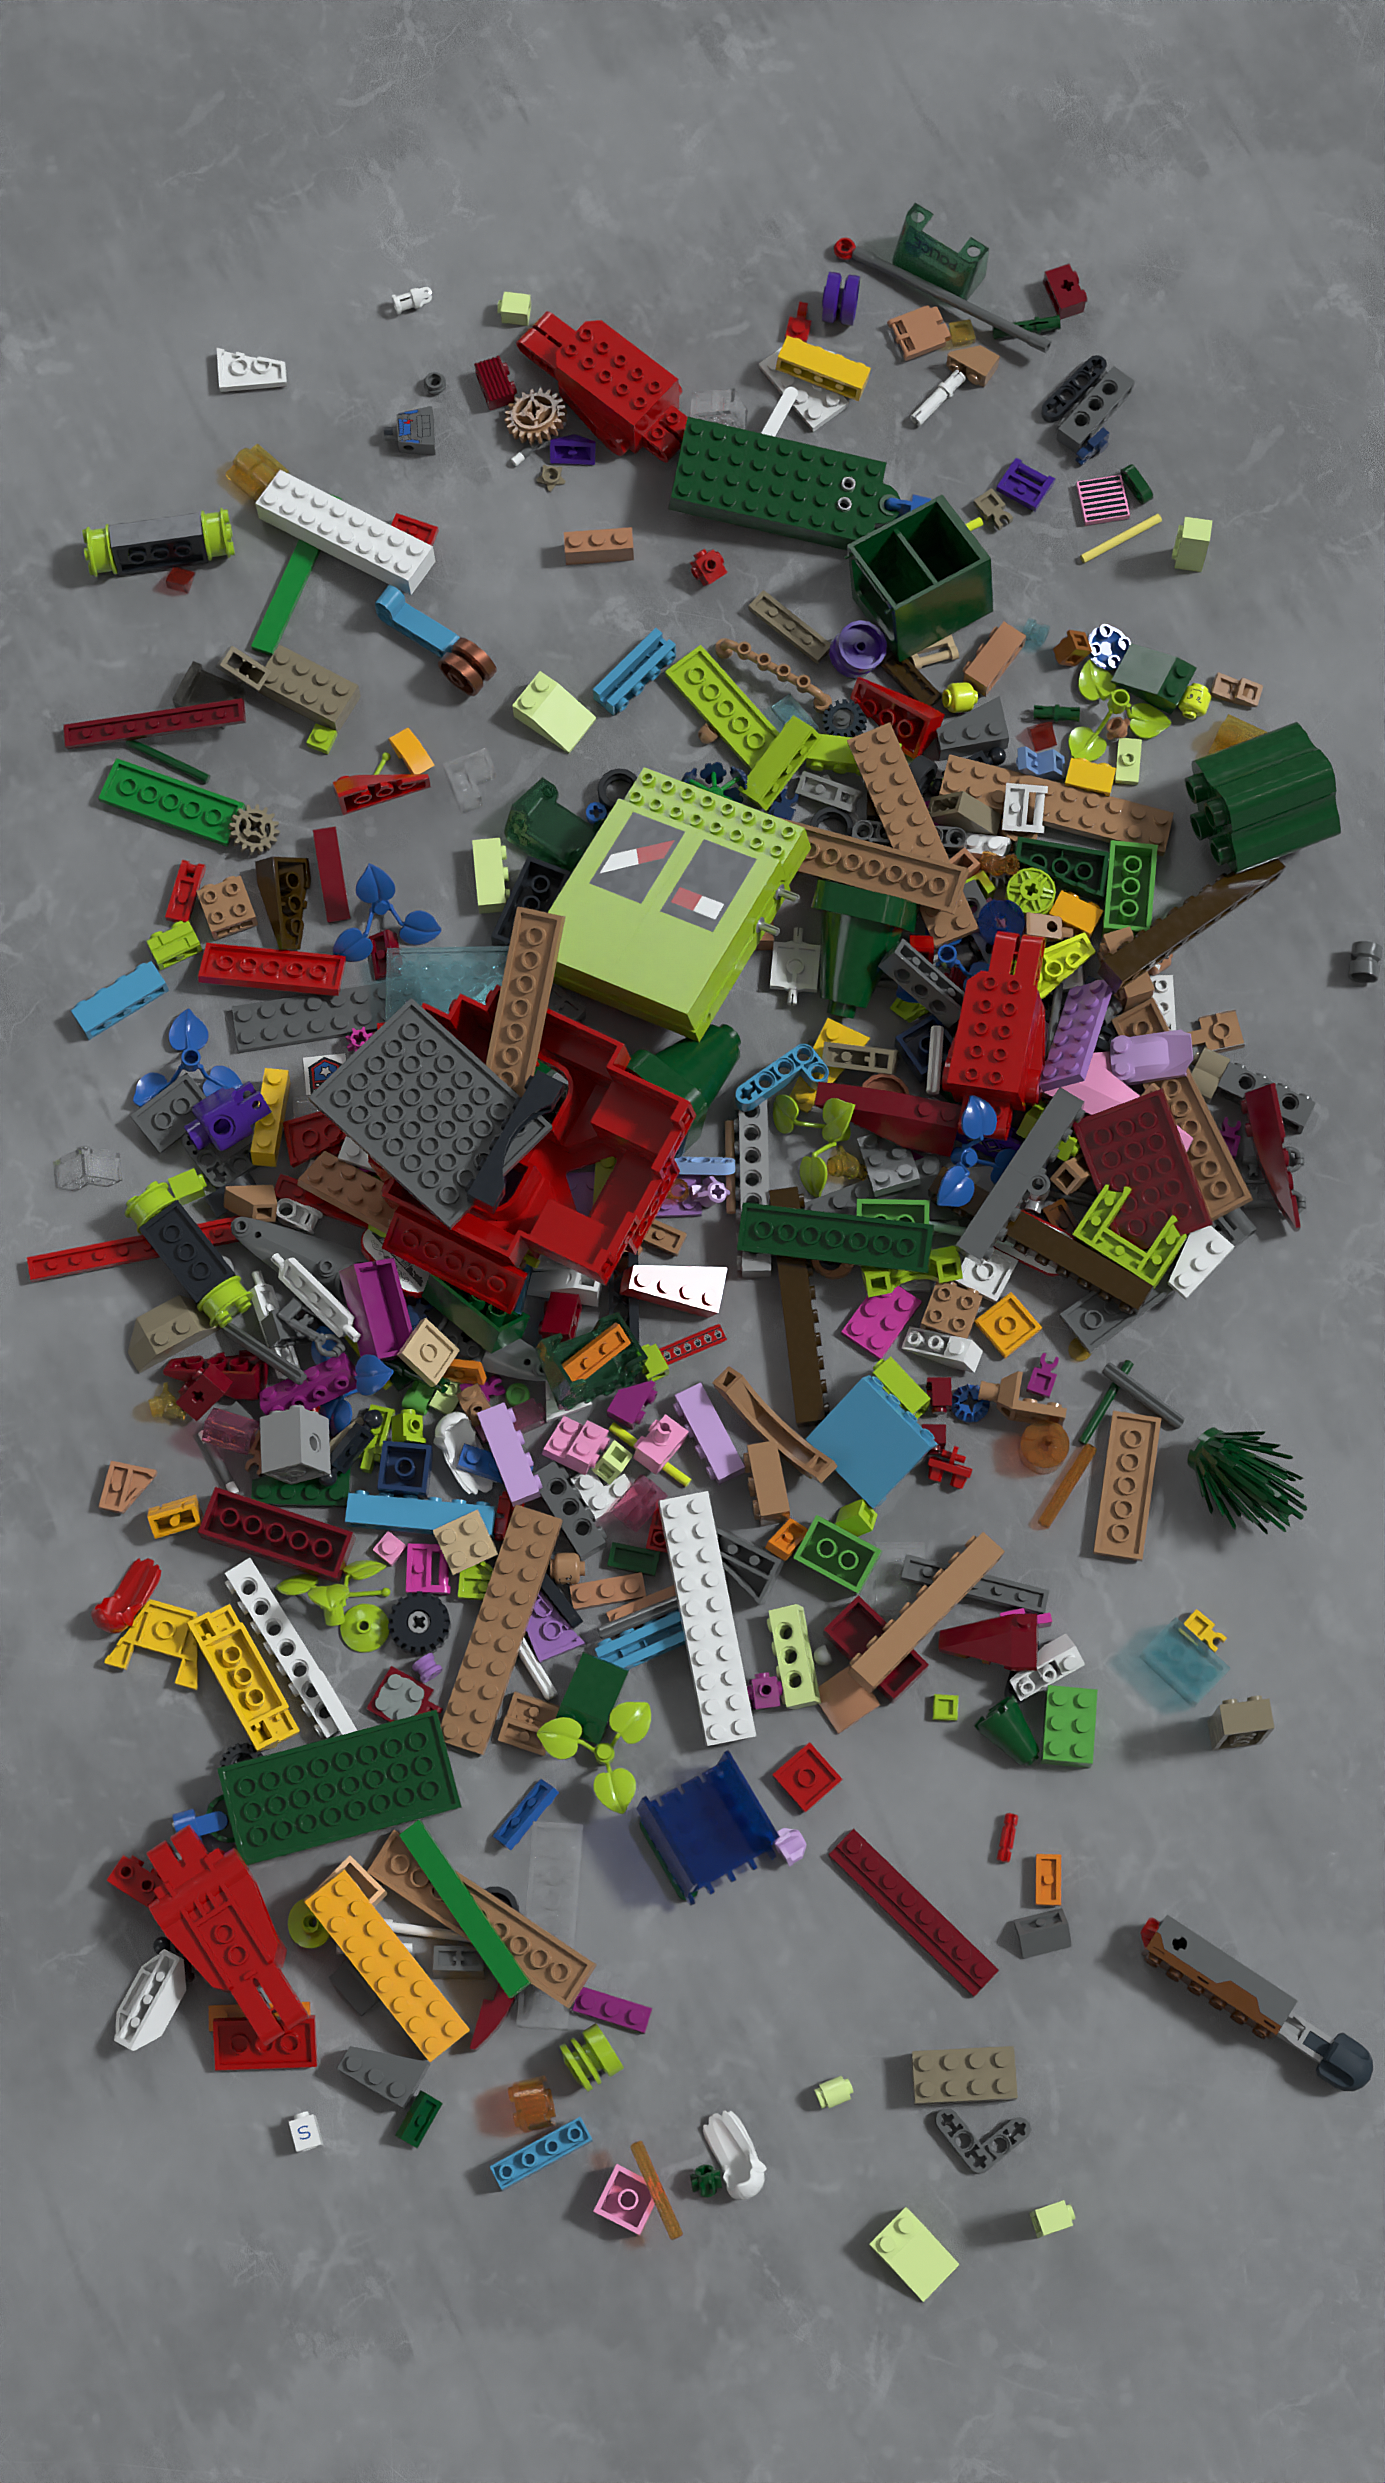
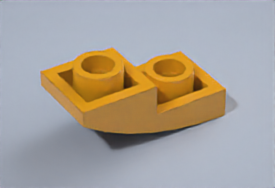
M408 727L388 738L398 758L403 759L411 774H421L435 766L422 744Z

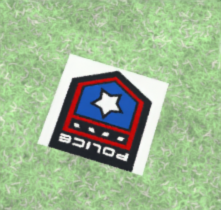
M345 1053L303 1058L306 1098L346 1061Z

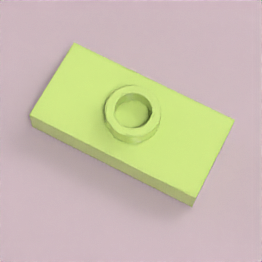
M1119 737L1115 783L1138 785L1141 739Z
M450 1381V1385L444 1384V1386L449 1387L445 1393L436 1391L429 1406L445 1415L453 1413L459 1404L456 1394L461 1392L459 1385L463 1383Z

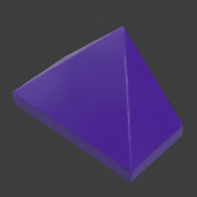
M576 434L550 440V463L595 465L596 441Z

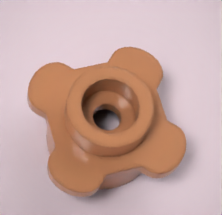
M1121 717L1112 718L1106 726L1108 730L1106 737L1109 740L1126 737L1128 734L1127 727L1130 725L1129 719H1122Z

